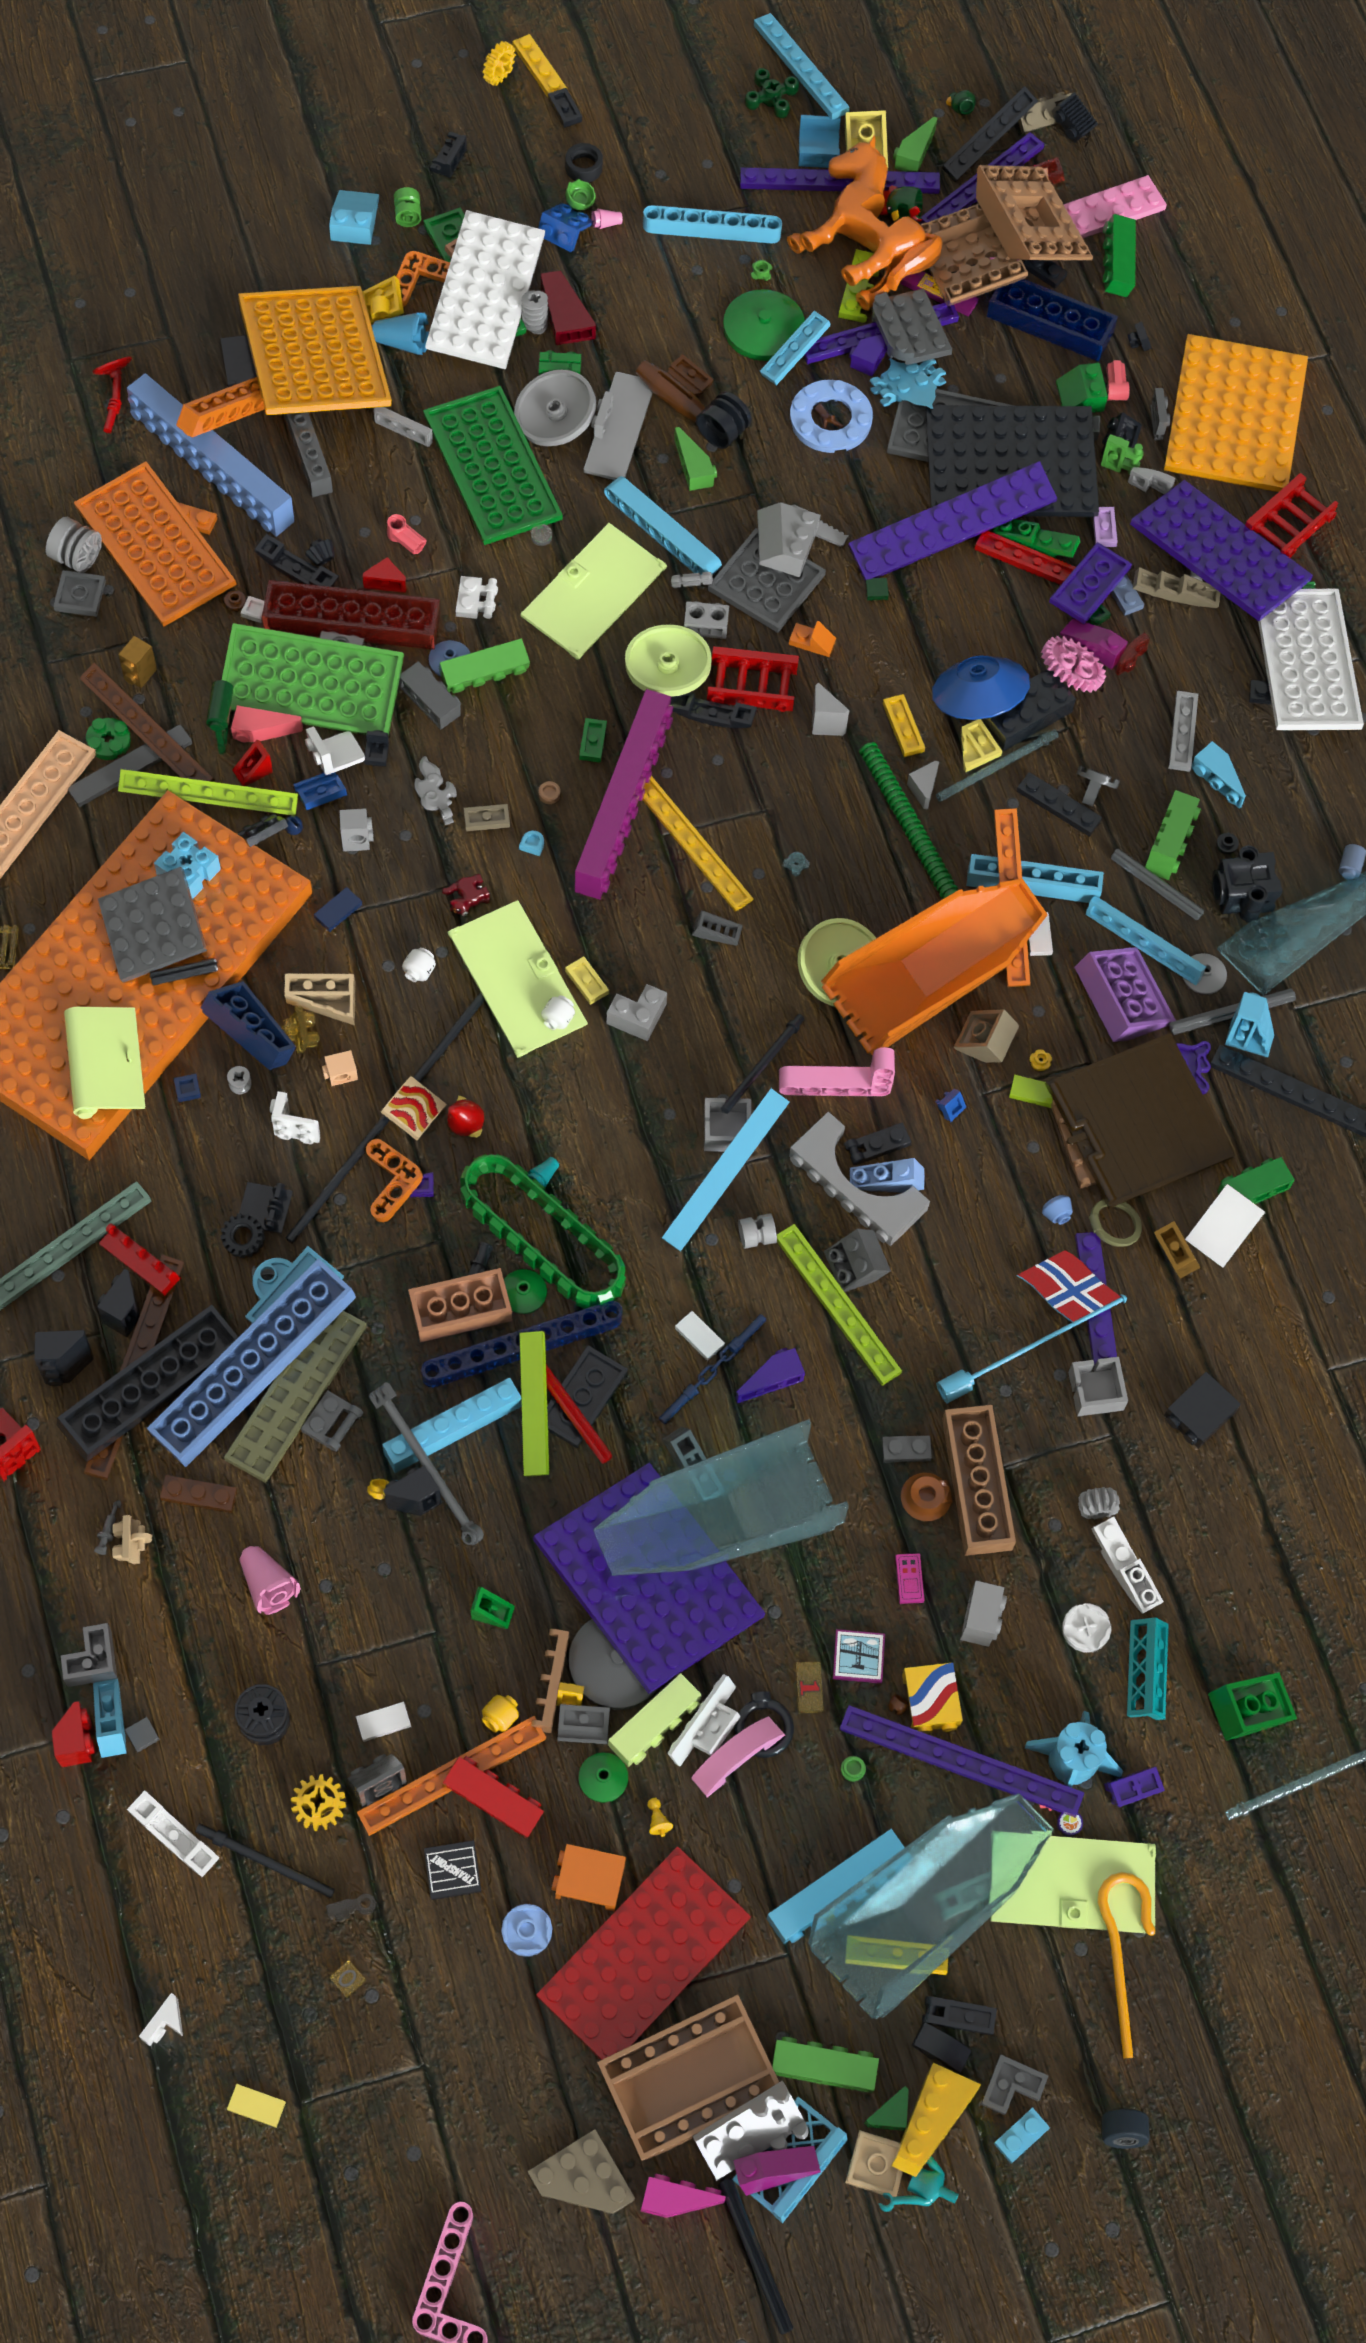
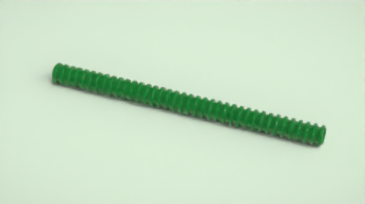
M876 742L865 744L859 753L863 760L866 761L865 764L869 771L872 772L871 774L875 778V782L878 783V787L881 788L884 798L887 799V803L890 805L891 810H893V814L896 815V819L899 821L900 826H902L906 837H909L908 840L912 843L911 846L915 848V853L921 859V863L924 865V869L927 870L933 885L937 887L936 890L940 893V897L944 899L958 891L957 885H954L955 882L951 879L952 876L948 874V869L945 868V864L942 862L941 857H939V853L933 846L930 837L926 835V830L920 824L921 821L917 818V814L914 813L908 798L902 791L901 786H899L883 754L880 753V749L877 748L878 745Z

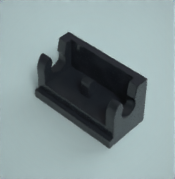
M448 132L447 137L453 138L455 141L446 139L443 148L437 158H433V165L430 167V171L451 178L467 150L466 135H459L454 132Z

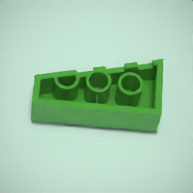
M1177 790L1174 792L1145 866L1152 873L1166 880H1169L1171 873L1176 874L1181 862L1177 860L1178 855L1183 856L1187 847V843H1184L1185 837L1190 838L1194 826L1190 824L1192 819L1197 821L1201 808L1197 807L1200 801L1199 798Z

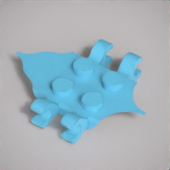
M889 358L891 362L890 368L881 374V379L879 377L870 379L872 385L875 386L870 388L874 395H882L883 399L880 402L883 406H889L896 401L906 400L913 404L933 409L932 404L936 397L935 389H937V386H942L946 383L945 379L941 377L946 375V372L942 368H934L932 364L936 363L935 359L923 361L920 365L917 363L907 365Z

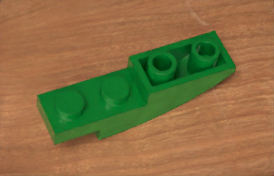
M1017 519L995 527L992 532L1053 558L1057 555L1073 558L1080 544L1079 536L1040 529L1039 523Z

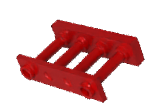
M1301 473L1245 523L1247 528L1257 534H1261L1281 550L1282 554L1287 555L1289 558L1295 554L1297 548L1323 524L1326 522L1330 523L1337 514L1335 512L1338 505L1337 501L1326 507L1305 491L1306 477ZM1295 496L1302 498L1317 510L1320 515L1313 520L1291 502ZM1287 509L1307 526L1301 532L1278 515V511ZM1273 521L1291 535L1293 539L1286 544L1264 526L1265 523Z
M713 646L711 665L717 666L715 687H708L707 701L735 705L737 702L758 708L775 709L781 712L793 711L794 696H788L790 674L797 675L799 656ZM726 667L739 668L736 690L724 688ZM748 669L760 671L758 692L745 691ZM769 672L782 673L779 694L767 693Z

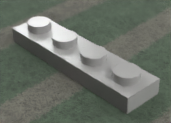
M1177 691L1168 769L1188 772L1191 770L1198 704L1197 693Z

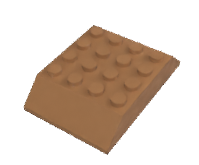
M739 1995L729 1998L597 2062L641 2161L662 2154L693 2139L692 2136L779 2083Z

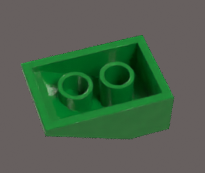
M1280 1672L1227 1684L1208 1693L1225 1741L1297 1719Z

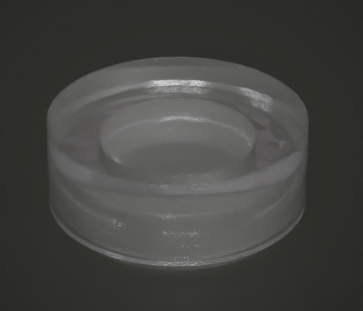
M545 524L533 527L531 530L533 543L539 546L549 544L552 540L551 528Z

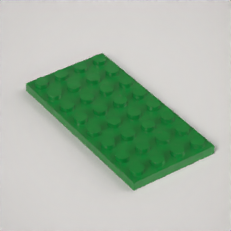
M501 386L423 410V416L429 428L432 429V435L484 545L563 520L562 512Z

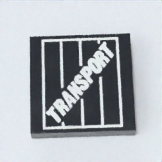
M474 1840L424 1848L431 1900L481 1892Z

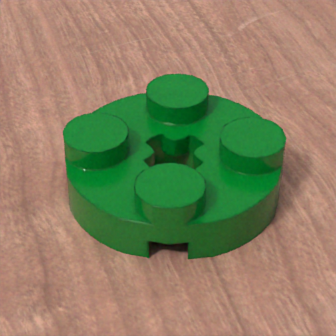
M97 718L87 730L86 743L87 746L95 749V757L102 760H114L118 758L117 755L128 751L131 737L125 722L115 718ZM112 736L114 739L105 742L104 737Z

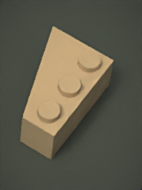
M285 974V999L287 1004L355 1025L354 974Z

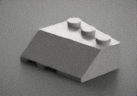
M781 502L757 510L759 565L800 577L815 539L821 515Z

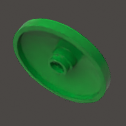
M753 290L741 294L729 304L724 314L723 330L727 342L736 352L750 359L769 361L803 324L805 319L800 307L790 297L773 290Z

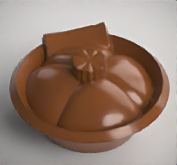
M931 1473L913 1475L905 1482L901 1491V1502L904 1509L913 1518L921 1521H934L941 1518L948 1511L950 1504L953 1503L948 1481Z

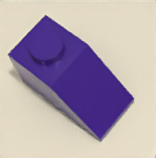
M882 335L861 339L857 347H852L849 354L851 368L869 376L874 375L887 353V345Z

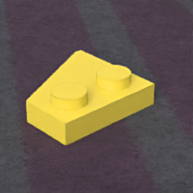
M981 719L962 726L961 741L965 773L1002 755V750Z

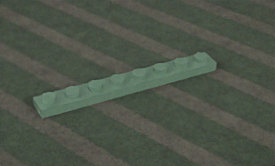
M136 1181L0 1279V1310L108 1233L106 1227L110 1223L117 1227L152 1202L150 1196Z

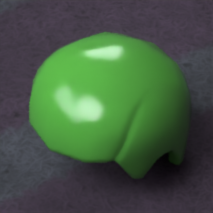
M580 179L572 183L569 182L565 193L567 204L577 211L586 210L595 202L594 188L588 182L581 181Z

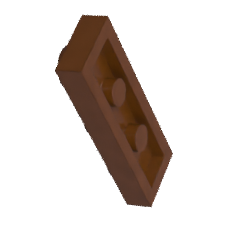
M165 1475L160 1499L161 1501L232 1513L238 1490L236 1487Z

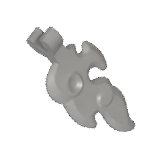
M424 756L419 763L424 780L415 779L416 793L421 798V804L426 810H439L445 825L454 823L452 811L448 806L452 804L449 797L455 798L457 796L456 789L449 781L446 782L444 790L439 789L443 783L441 772L436 765L429 762L427 757Z

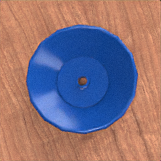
M984 655L973 656L952 665L939 675L932 688L933 702L942 712L955 718L977 720L995 717L1010 711L1024 700L1030 688L1029 674L1019 663L1007 658Z

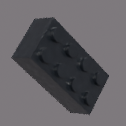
M1047 669L1029 679L1030 688L1024 700L1010 711L995 717L981 719L1002 752L1073 712L1076 698L1065 684L1060 682L1058 676H1053L1054 671Z

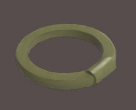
M1104 1199L1097 1202L1091 1210L1089 1220L1093 1232L1101 1240L1112 1246L1125 1247L1132 1245L1139 1239L1142 1232V1223L1133 1207L1126 1202L1114 1206L1127 1212L1134 1223L1133 1235L1120 1239L1109 1235L1102 1228L1098 1215L1099 1211L1107 1207Z

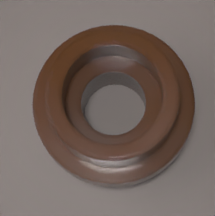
M234 590L226 594L224 602L227 608L237 612L243 609L246 597L242 592Z

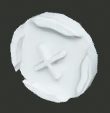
M1090 1603L1072 1607L1065 1615L1062 1624L1063 1636L1067 1643L1075 1650L1081 1652H1094L1101 1649L1109 1640L1112 1631L1107 1613L1099 1606Z

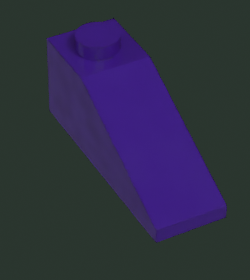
M788 1348L778 1350L737 1391L736 1402L740 1403L804 1381L805 1371L796 1349L788 1350Z

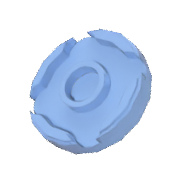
M523 1904L516 1906L503 1920L501 1930L503 1941L510 1951L519 1956L529 1957L537 1955L546 1949L551 1940V1920L547 1913L536 1905Z

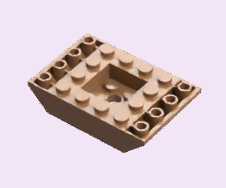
M978 166L976 199L1010 259L1092 260L1093 256L1042 167Z

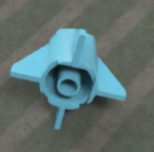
M1086 1711L1082 1713L1080 1722L1067 1725L1058 1737L1027 1741L1025 1744L1026 1749L1049 1755V1765L1055 1776L1064 1782V1785L1071 1788L1073 1785L1081 1784L1090 1779L1097 1770L1117 1777L1122 1776L1123 1770L1106 1752L1107 1744L1104 1733L1090 1724L1089 1712Z

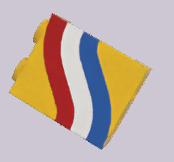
M953 1663L904 1668L902 1673L903 1684L907 1685L912 1717L910 1728L925 1734L932 1733L933 1729H942L944 1732L956 1730L963 1720Z

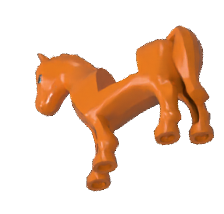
M875 136L869 142H859L842 155L830 160L828 171L831 177L836 179H854V181L847 185L836 199L833 214L828 221L813 231H805L801 234L793 233L787 237L788 245L797 254H800L805 249L813 252L821 244L831 243L836 234H843L874 252L868 260L856 265H847L841 271L844 280L850 286H855L862 279H870L874 273L885 268L884 276L879 283L871 289L861 290L856 294L858 304L867 311L873 307L876 295L884 292L888 293L890 290L896 291L900 281L905 276L919 273L932 267L938 261L942 250L941 237L925 233L923 227L908 216L897 220L890 227L884 221L877 219L884 207L883 190L885 188L888 167L885 157L875 148Z

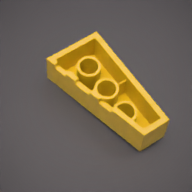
M933 2063L921 2088L892 2167L916 2177L974 2098L981 2084Z

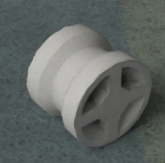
M235 1066L229 1070L227 1080L230 1090L235 1094L248 1092L252 1085L249 1071L242 1066Z

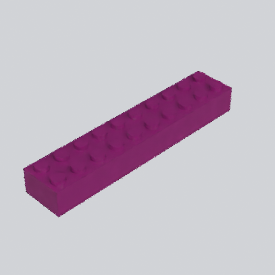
M648 689L645 690L575 870L576 893L600 900L603 892L607 893L610 880L608 879L610 874H614L616 871L617 855H622L624 837L628 838L631 825L629 824L631 819L635 820L637 816V803L643 800L645 794L644 785L650 782L652 776L651 767L656 765L658 761V748L663 747L666 735H664L665 730H669L672 724L673 706L671 705V696Z

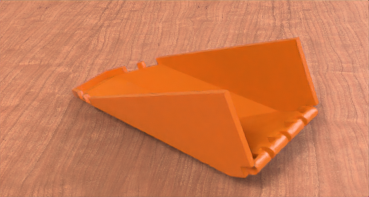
M1023 878L999 882L997 885L990 887L978 886L976 889L968 891L961 889L839 960L821 981L823 984L822 988L830 1000L837 997L838 1000L833 1003L843 1019L850 1016L851 1019L846 1022L856 1037L861 1034L864 1036L859 1042L867 1054L871 1053L873 1055L874 1050L883 1047L888 1048L1006 968L1048 914Z

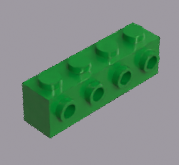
M1113 214L1103 227V233H1105L1103 249L1105 250L1103 266H1105V273L1103 275V283H1105L1104 292L1127 297L1135 287L1136 219Z

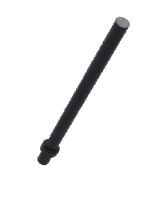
M797 1014L793 1020L786 1024V1029L721 1107L723 1113L728 1114L788 1039L799 1031L800 1025L804 1021L803 1015Z

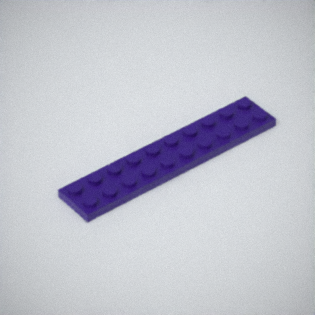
M1039 461L854 540L848 544V547L866 582V579L879 578L1056 502L1057 496Z

